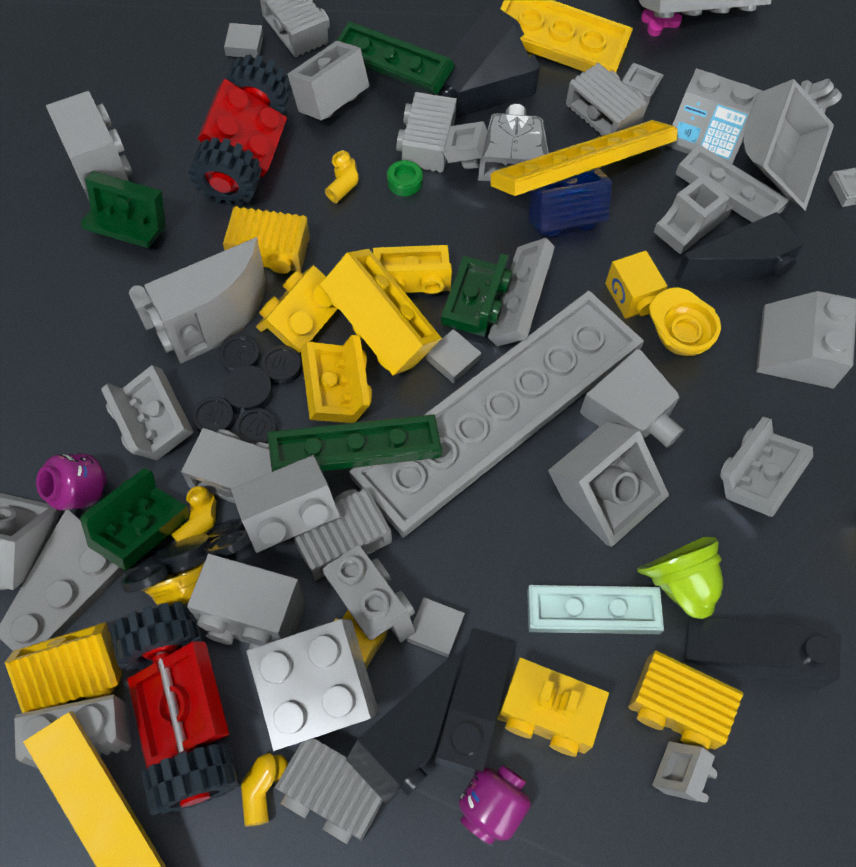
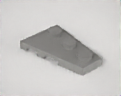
M65 510L0 623V639L12 651L62 636L124 573L123 569L88 547L81 521L69 510Z

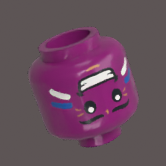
M85 453L58 454L50 457L39 470L36 478L37 491L40 497L53 509L61 511L87 508L95 505L102 497L107 483L106 473L99 461L92 455Z
M503 764L498 771L490 767H484L483 773H475L459 798L458 804L463 814L460 819L461 823L475 836L488 844H493L495 839L499 841L509 840L531 807L528 795L522 790L526 781Z

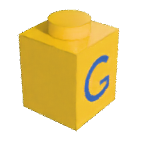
M647 251L612 261L605 282L625 319L638 314L640 316L650 314L649 306L652 299L668 287Z

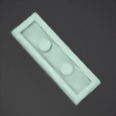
M529 585L527 589L529 632L661 634L664 631L660 587Z

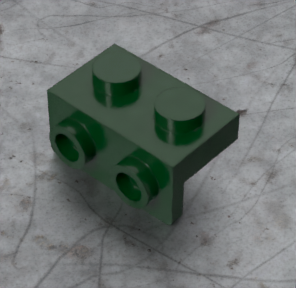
M92 171L85 178L91 210L81 220L82 229L149 248L166 228L161 190Z
M501 253L497 264L467 256L462 257L441 316V325L485 337L489 323L497 324L502 301L497 300L499 293H507L513 271L507 269L509 255Z
M145 467L124 481L121 486L99 503L93 505L81 516L80 521L88 547L127 571L189 518L187 505L156 488L153 471Z

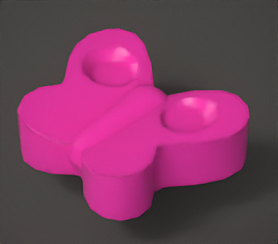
M645 9L641 19L648 24L647 29L651 36H659L665 27H679L682 15L674 12V17L660 18L654 16V11Z

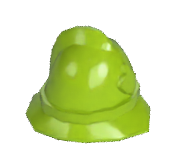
M702 537L665 556L637 567L638 573L650 577L655 586L659 585L674 603L679 605L686 614L693 618L704 619L714 613L717 601L722 595L723 576L719 564L722 560L718 554L719 543L716 537Z

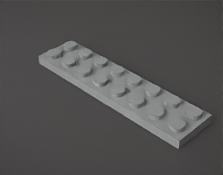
M587 291L530 334L526 340H522L424 414H435L443 451L441 458L355 467L349 471L350 478L360 490L368 488L383 516L404 538L604 379L635 350H640L644 340L593 293Z

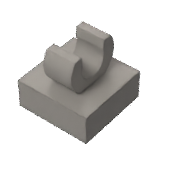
M483 121L450 126L443 151L448 163L461 161L465 170L479 168L477 159L482 158L488 134Z
M668 742L652 786L667 795L706 803L709 796L702 791L707 778L716 779L717 772L712 767L715 756L703 747Z

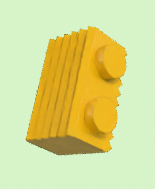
M238 206L233 208L223 242L224 250L257 237L264 267L282 274L296 271L297 269L300 272L302 271L310 240L306 216L291 215L289 213L283 214L282 212L276 213L275 211L269 212L267 210L261 211L260 209L255 211L252 208L246 209L245 207L239 208Z
M106 622L14 650L5 661L22 713L68 704V701L76 700L79 697H85L86 700L107 696L114 691L113 687L118 685L122 675V669L117 664L111 633Z
M655 650L645 662L628 708L638 713L637 719L641 723L657 730H663L664 727L671 728L682 735L680 740L684 744L703 747L708 751L709 749L715 750L726 744L737 709L740 706V700L743 697V692Z

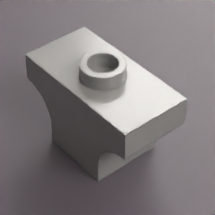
M701 175L676 195L669 211L656 224L654 233L681 255L729 217L733 209L728 203L730 197Z

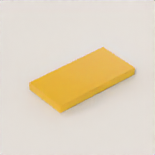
M504 0L500 8L519 22L524 32L520 39L527 52L584 72L587 69L590 70L598 62L608 71L616 73L633 30L629 26L554 0Z

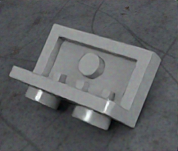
M151 365L123 388L109 383L101 388L107 401L106 409L111 417L116 420L122 433L121 441L124 447L133 455L157 461L194 433L163 370L157 366Z
M762 417L754 429L750 428L746 432L742 446L733 458L729 457L722 467L720 477L723 480L726 499L773 517L812 460L813 447L774 434L772 419Z
M359 544L323 568L325 577L368 639L373 640L389 628L400 643L415 633L410 616L415 614L412 605L401 590L397 593L393 592L387 583L391 578L384 566L377 558L371 561Z

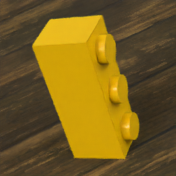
M370 249L347 252L320 284L329 295V300L333 306L341 310L353 325L354 332L361 339L365 340L377 355L379 363L389 370L393 376L414 368L442 339Z

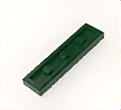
M351 21L347 23L337 41L361 48L365 67L435 95L438 94L455 67L451 58Z
M435 414L267 432L272 472L314 455L321 471L441 458L443 452Z

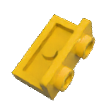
M448 245L373 248L375 257L405 293L425 292L435 294L451 290L452 267L451 263H449Z
M314 265L304 273L297 269L282 285L287 290L279 300L273 296L259 311L263 319L256 325V328L261 332L268 328L285 345L294 348L300 353L306 341L310 342L337 310L330 302L329 295L320 286L326 276Z
M351 335L343 346L306 341L301 349L309 419L355 423L366 409L370 407L372 402V389L367 383L365 371L367 356L365 351L362 350L360 336Z

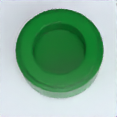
M401 160L389 167L387 171V185L394 194L411 196L416 194L422 187L423 172L415 162Z

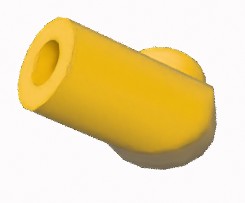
M344 150L335 153L332 157L336 179L325 189L326 196L333 203H338L356 186L359 180L356 162L353 158H350L349 152Z
M196 486L187 493L186 501L190 504L189 521L171 534L176 542L203 534L214 527L217 501L213 493L208 492L206 487Z
M271 753L261 755L242 780L241 794L245 827L269 823L266 792L274 781H279L288 766V761L283 755L273 756Z

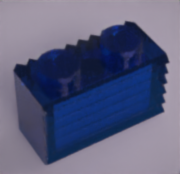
M595 168L531 190L529 222L540 234L556 236L563 229L576 227L586 230L595 227V223L608 221L612 181L599 168Z

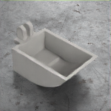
M795 79L757 93L745 126L744 146L747 155L795 206L806 211L834 124L824 113L828 106L836 104L842 97L841 92L834 88V84L830 79L814 84L806 80L801 83V86Z
M257 237L144 285L145 289L137 285L129 290L130 298L145 329L148 330L155 327L166 353L174 350L180 364L221 346L226 339L240 333L256 315L264 299L267 286Z

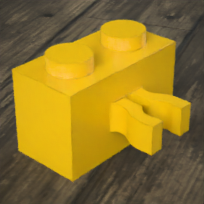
M520 658L515 667L497 719L507 722L505 729L511 733L529 739L532 738L534 733L551 740L549 746L552 749L565 755L576 757L578 752L585 754L593 747L609 692Z

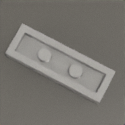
M700 144L678 165L676 175L690 184L701 175L730 197L728 203L733 207V211L752 223L775 212L780 214L789 201L788 198Z
M547 238L517 247L510 268L513 271L507 293H502L500 315L497 324L492 323L488 336L497 346L526 340L555 248Z

